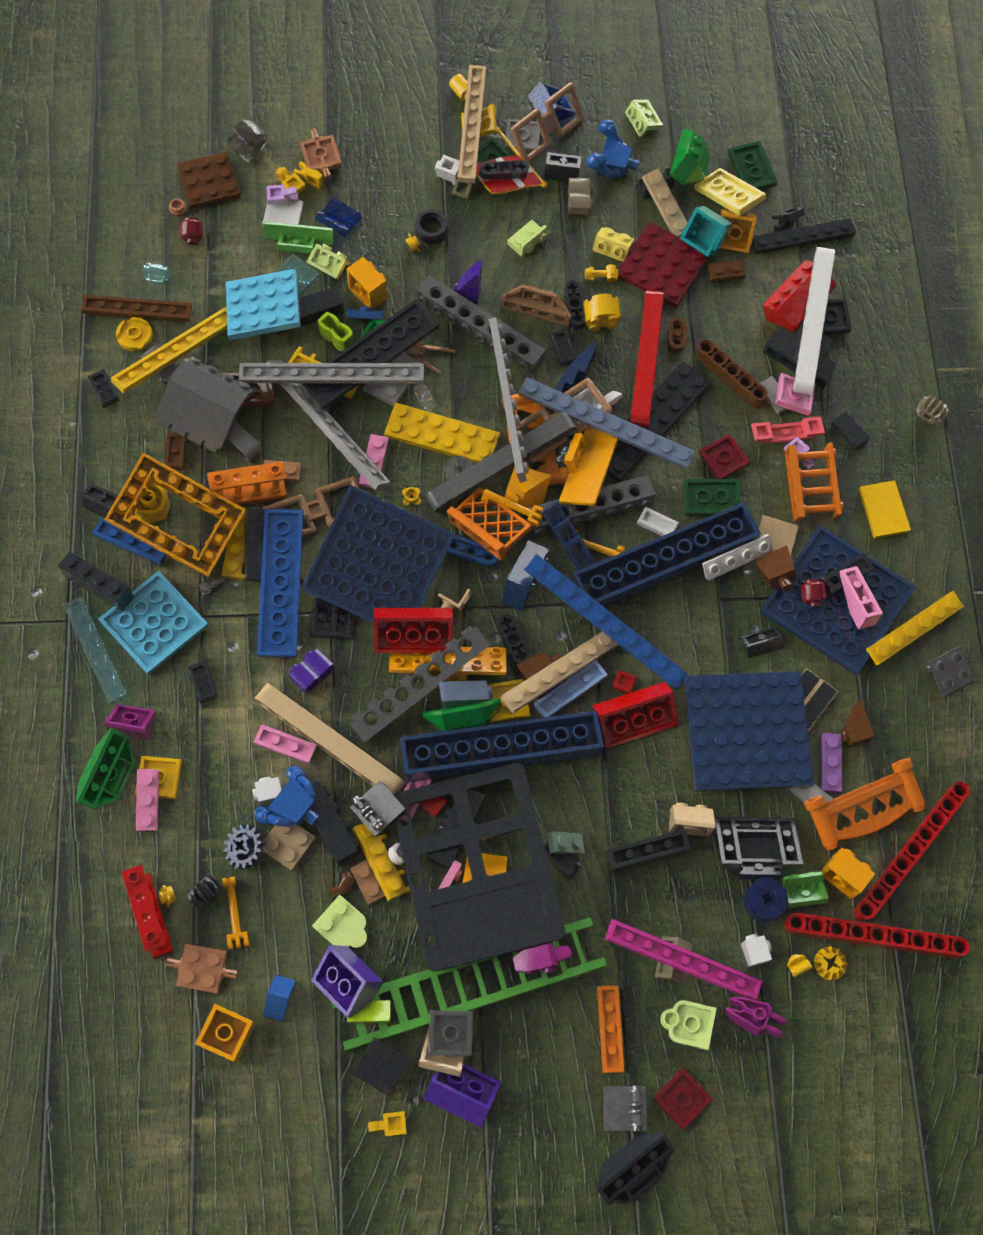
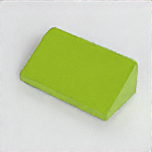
M372 1001L352 1017L347 1018V1023H390L391 1001Z

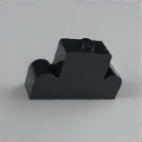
M803 325L793 338H790V334L787 331L777 330L766 343L763 353L796 373ZM823 334L814 382L822 390L829 383L836 370V363L830 358H825L833 341Z

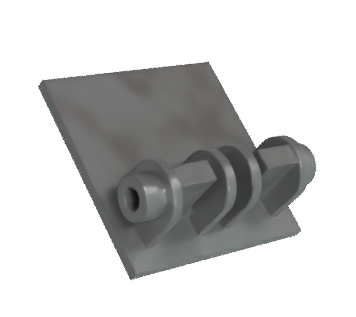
M961 646L929 661L925 667L927 673L933 674L942 697L974 681Z
M381 780L362 797H354L352 800L353 805L350 807L374 836H377L405 810Z
M603 1086L604 1131H647L646 1087Z

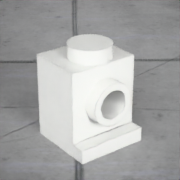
M443 155L441 160H438L435 165L436 176L448 180L455 185L456 178L458 177L459 160Z

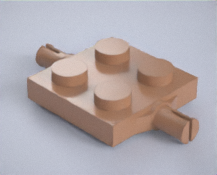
M314 128V131L311 129L312 138L308 141L300 142L305 164L313 170L323 172L325 180L331 179L332 176L329 170L342 167L333 135L319 136L316 128Z
M185 944L183 956L180 960L167 959V962L175 964L166 963V967L178 968L176 986L213 993L219 992L220 983L224 977L237 978L236 975H230L229 973L238 974V970L226 969L227 951Z

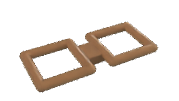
M568 83L545 101L546 113L542 115L540 110L536 108L511 127L513 138L523 161L530 163L552 145L549 133L553 130L557 138H561L584 120L585 117L573 83ZM569 92L577 117L561 129L552 104ZM536 118L544 143L527 155L519 130Z
M589 378L584 379L564 393L572 397L587 387L603 407V411L607 413L613 411L610 404ZM540 408L520 421V426H517L518 431L540 417H543L547 422L560 413L556 412L550 415L545 408ZM571 419L577 427L575 430L577 433H581L589 428V426L583 423L579 424L578 421ZM567 437L531 457L529 460L532 463H536L566 443Z
M350 477L317 488L314 491L316 500L306 503L304 496L300 494L265 506L263 509H282L299 503L308 527L302 530L303 538L317 532L314 521L324 518L327 526L331 527L334 519L331 516L323 494L349 485L361 488L357 478Z

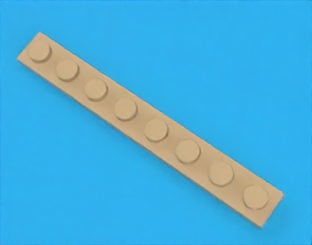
M469 65L458 182L475 183L486 66Z
M601 632L503 694L501 699L509 710L514 713L611 651L618 644Z

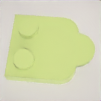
M341 895L334 900L312 925L332 945L359 948L367 940L365 917Z
M681 1000L674 1005L673 1009H667L662 1013L661 1024L665 1029L669 1030V1037L673 1042L708 1051L717 1008Z

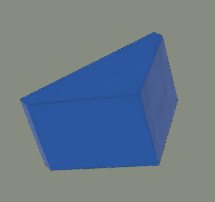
M278 975L275 976L267 992L263 1017L284 1022L296 980Z

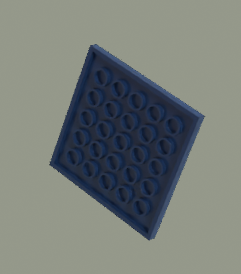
M350 485L301 590L374 623V608H421L455 534Z
M820 525L793 563L797 577L795 581L791 582L793 588L788 592H783L781 587L775 589L761 608L760 613L857 676L870 657L866 649L882 639L916 586L866 555L875 569L863 576L883 613L876 625L863 629L857 628L850 615L843 588L830 596L825 586L827 598L821 602V606L810 607L809 604L803 603L800 586L804 584L805 580H820L826 574L863 554V552ZM835 578L831 580L834 585L838 583Z
M801 671L684 676L694 792L814 786Z

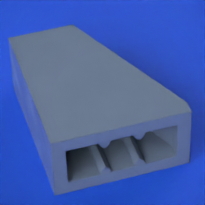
M486 681L439 682L443 708L490 700L489 698H493L491 686L487 687Z

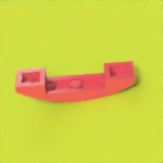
M821 417L804 418L802 422L770 425L769 422L751 424L755 442L790 443L796 437L800 440H807L825 434Z

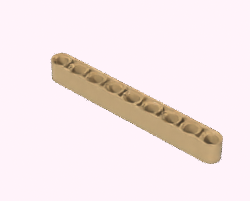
M266 683L254 698L263 708L309 741L317 744L320 749L372 786L381 780L394 795L400 792L406 785V782L272 685Z

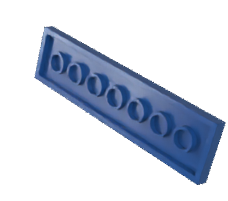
M265 509L257 646L258 657L297 658L303 510Z

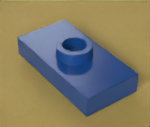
M360 306V309L348 308L346 316L350 318L382 320L384 311L371 310L369 306Z

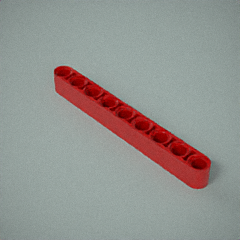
M646 291L631 412V423L639 427H649L664 300V292Z
M958 781L946 790L856 905L853 914L858 921L867 922L878 913L970 793V788L965 782ZM955 788L960 790L961 796L955 793ZM943 803L949 805L950 811L944 808ZM932 817L938 820L939 825H935L932 822ZM920 832L927 835V840L921 838ZM909 847L915 849L916 855H912L909 852ZM897 862H901L904 865V870H900L897 867ZM885 877L891 878L892 885L886 883ZM873 892L880 894V901L874 898ZM861 907L868 909V916L863 915Z
M794 913L784 922L785 930L789 934L953 959H958L968 954L970 950V944L965 938L802 913ZM791 919L798 921L799 929L791 925ZM812 922L819 925V932L812 929ZM832 925L839 928V935L833 933ZM852 928L860 932L859 938L852 934ZM873 931L879 933L880 941L873 938ZM893 934L899 936L900 944L894 942ZM914 937L920 940V947L914 944ZM934 940L941 944L940 950L935 948ZM955 943H957L958 945H960V947H961V953H959V952H957V951L955 950V948H954V944H955Z

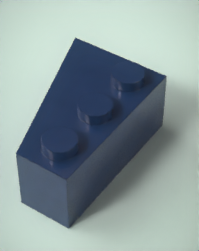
M528 540L507 578L501 603L522 611L536 585V579L524 569L536 554L548 562V548Z

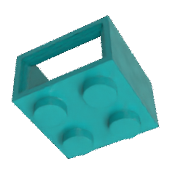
M705 206L696 207L680 239L708 257L716 255L732 223Z

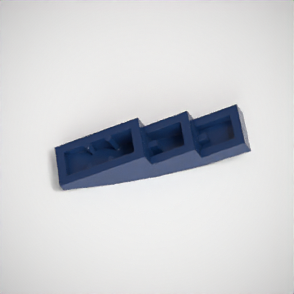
M593 342L581 352L569 365L560 378L555 390L562 393L566 392L574 386L576 379L582 381L585 379L596 353V342Z
M555 501L541 510L549 527L576 570L578 571L595 564L584 541L576 532L570 519L565 515L559 502Z

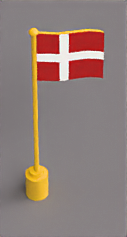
M457 74L450 80L449 86L462 101H466L468 81L462 74ZM497 127L499 135L517 156L501 157L486 162L522 160L518 150ZM477 163L476 176L491 194H503L526 187H547V182H544L530 165L528 175L525 178L485 180L479 175L482 163ZM500 168L502 172H508V169Z

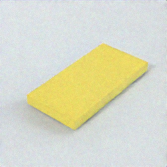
M721 168L705 177L703 181L694 184L696 191L739 216L766 199L765 193Z

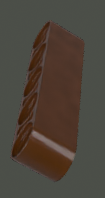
M707 339L700 341L696 358L751 407L761 408L768 395L767 389L712 341Z

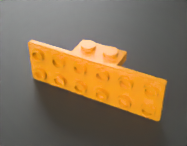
M592 427L587 428L584 434L575 433L573 440L570 441L569 451L564 457V464L567 465L569 475L559 499L561 504L588 506L596 504L618 442L617 438Z
M460 646L461 650L464 652H469L472 649V647ZM487 647L443 682L467 681V674L506 675V648ZM390 653L389 672L416 673L414 669L423 662L425 665L432 660L430 656L434 653ZM447 653L445 661L448 664L455 663L456 655L454 653ZM432 665L429 672L432 676H438L441 669L438 665Z

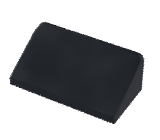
M776 626L740 636L748 658L784 647V638Z

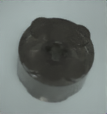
M245 119L238 123L232 130L234 132L232 137L229 135L227 139L228 145L247 162L254 158L255 153L258 151L262 152L267 147L265 143L267 134L252 119L250 121Z

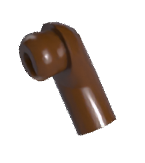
M350 871L342 874L339 885L329 887L331 898L346 894L351 890L354 884V876Z

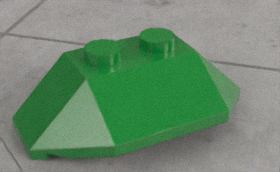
M682 130L670 175L681 185L703 181L710 160L706 142L693 130Z
M500 698L424 711L422 715L427 723L440 732L489 725L500 710L501 701Z
M110 728L96 745L78 782L76 802L96 810L119 800L136 764L130 744V736L114 728Z

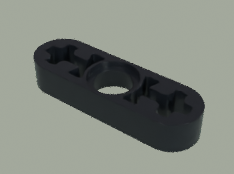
M523 160L484 162L480 166L479 175L485 180L525 178L528 175L529 164ZM500 168H506L508 172H502Z
M571 280L566 283L564 290L566 306L571 314L569 324L573 329H581L585 325L581 286L577 281ZM570 288H573L575 290V296H572V290ZM572 302H578L580 306L578 308H573L570 304ZM576 314H578V319L580 320V322H577L575 320Z
M510 614L501 615L498 619V629L513 663L517 665L523 662L521 659H517V649L520 648L521 655H525L524 661L530 658V653L514 617ZM503 620L510 622V632H508L506 625H502ZM511 636H516L519 638V643L512 645L508 639Z

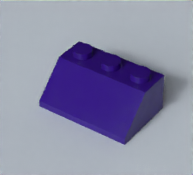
M340 945L328 946L311 980L347 1018L352 1017L371 1003L383 984V981L347 946Z
M463 1064L460 1077L435 1071L423 1099L472 1124L482 1127L501 1082Z

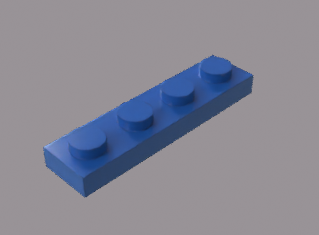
M102 517L92 532L95 537L160 566L167 556L107 523Z

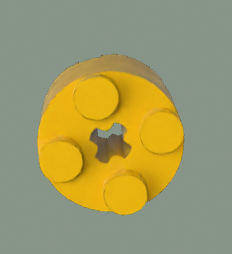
M598 294L592 296V300L587 301L586 299L583 302L585 321L590 331H597L600 327H607V329L618 327L617 324L621 321V312L617 296L612 298V294Z
M151 482L134 514L140 516L147 523H155L166 519L170 510V500L166 490Z

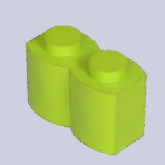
M326 312L318 319L321 336L327 341L332 342L336 349L342 352L354 343L352 330L347 325L340 323L335 315Z

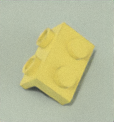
M602 227L596 236L593 251L623 262L633 245L634 239L627 234H620L614 232L611 228Z

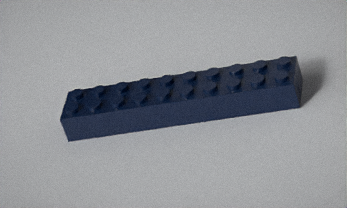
M745 502L573 572L572 582L604 607L702 566V563L759 538L761 532Z
M597 711L400 737L406 783L473 774L513 763H520L524 767L602 756L604 749Z

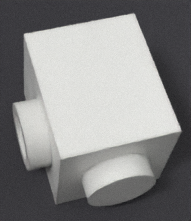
M271 777L261 778L259 782H255L256 789H252L254 800L258 801L260 806L271 804L282 790L279 777L272 779Z
M757 934L745 937L746 940L741 943L748 968L768 963L772 960L770 955L772 951L771 945L765 939V936L758 937Z

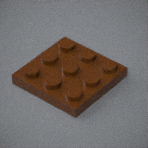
M227 152L177 163L190 210L241 197Z

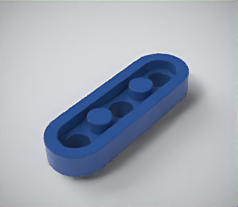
M454 535L447 550V553L486 567H492L498 562V558L477 542ZM456 545L457 547L453 549L450 546ZM472 550L475 553L469 554L468 551ZM491 556L492 559L487 560L486 557Z

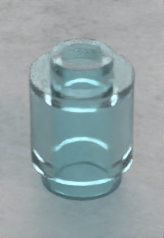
M146 262L142 266V275L146 280L168 281L170 270L165 264Z

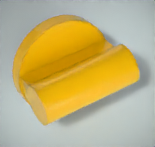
M803 954L791 956L787 963V967L794 978L812 969L810 962Z

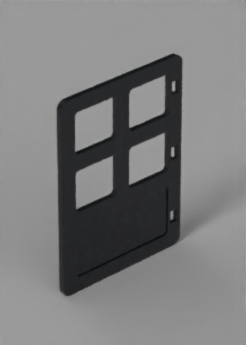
M513 763L394 794L396 799L405 808L395 818L424 957L430 971H441L559 941L565 937L566 930L526 773L522 764ZM507 780L512 781L519 813L475 824L467 792L471 789ZM452 795L460 828L416 839L409 806ZM407 815L408 825L402 827L400 816ZM520 830L524 831L532 864L528 867L488 876L480 850V841ZM463 845L466 849L472 879L461 884L427 891L420 857L425 854ZM420 874L422 884L415 886L413 875ZM433 935L435 946L428 948L426 936Z

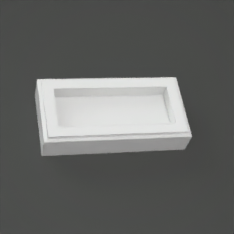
M648 507L644 508L637 521V525L660 536L675 531L679 522Z

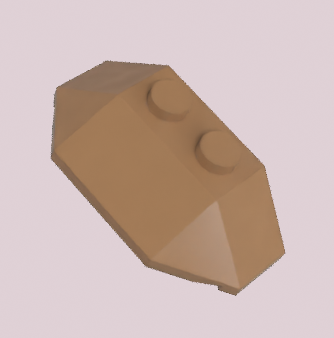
M522 284L502 295L501 308L569 326L571 314L558 294Z

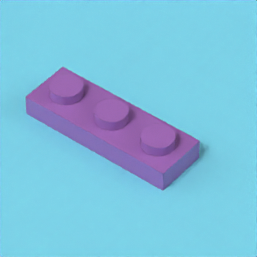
M821 733L820 789L824 792H842L841 734Z

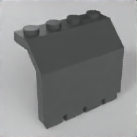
M195 357L182 360L168 381L155 415L158 417L157 424L167 429H170L171 425H173L171 431L183 437H186L189 433L188 440L200 446L206 441L204 448L217 453L219 449L224 447L239 409L245 400L253 396L255 390L251 389L247 383L233 380V377L229 374L217 372V369L213 366L202 364Z

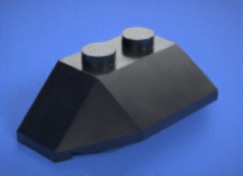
M659 1132L636 1136L603 1163L595 1188L607 1205L632 1202L664 1175L671 1155L675 1150L666 1134Z

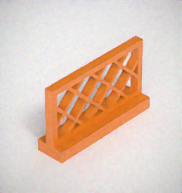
M479 487L459 506L449 508L447 514L453 525L502 561L506 557L505 552L532 529V525L508 507L489 499L487 504L475 502V499L480 494L483 495L485 491ZM496 505L498 507V511L488 512V506ZM485 506V512L475 513V507ZM472 507V513L463 514L461 512L465 508ZM501 515H509L511 520L500 521ZM498 516L497 522H487V518ZM484 517V523H475L474 518ZM514 525L524 526L520 531H513ZM500 526H510V531L500 532ZM497 527V533H488L487 528ZM510 536V540L505 545L500 542V537Z

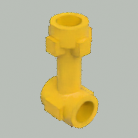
M607 265L606 270H594L593 267L585 269V279H589V281H594V277H607L608 282H615L619 276L616 265Z

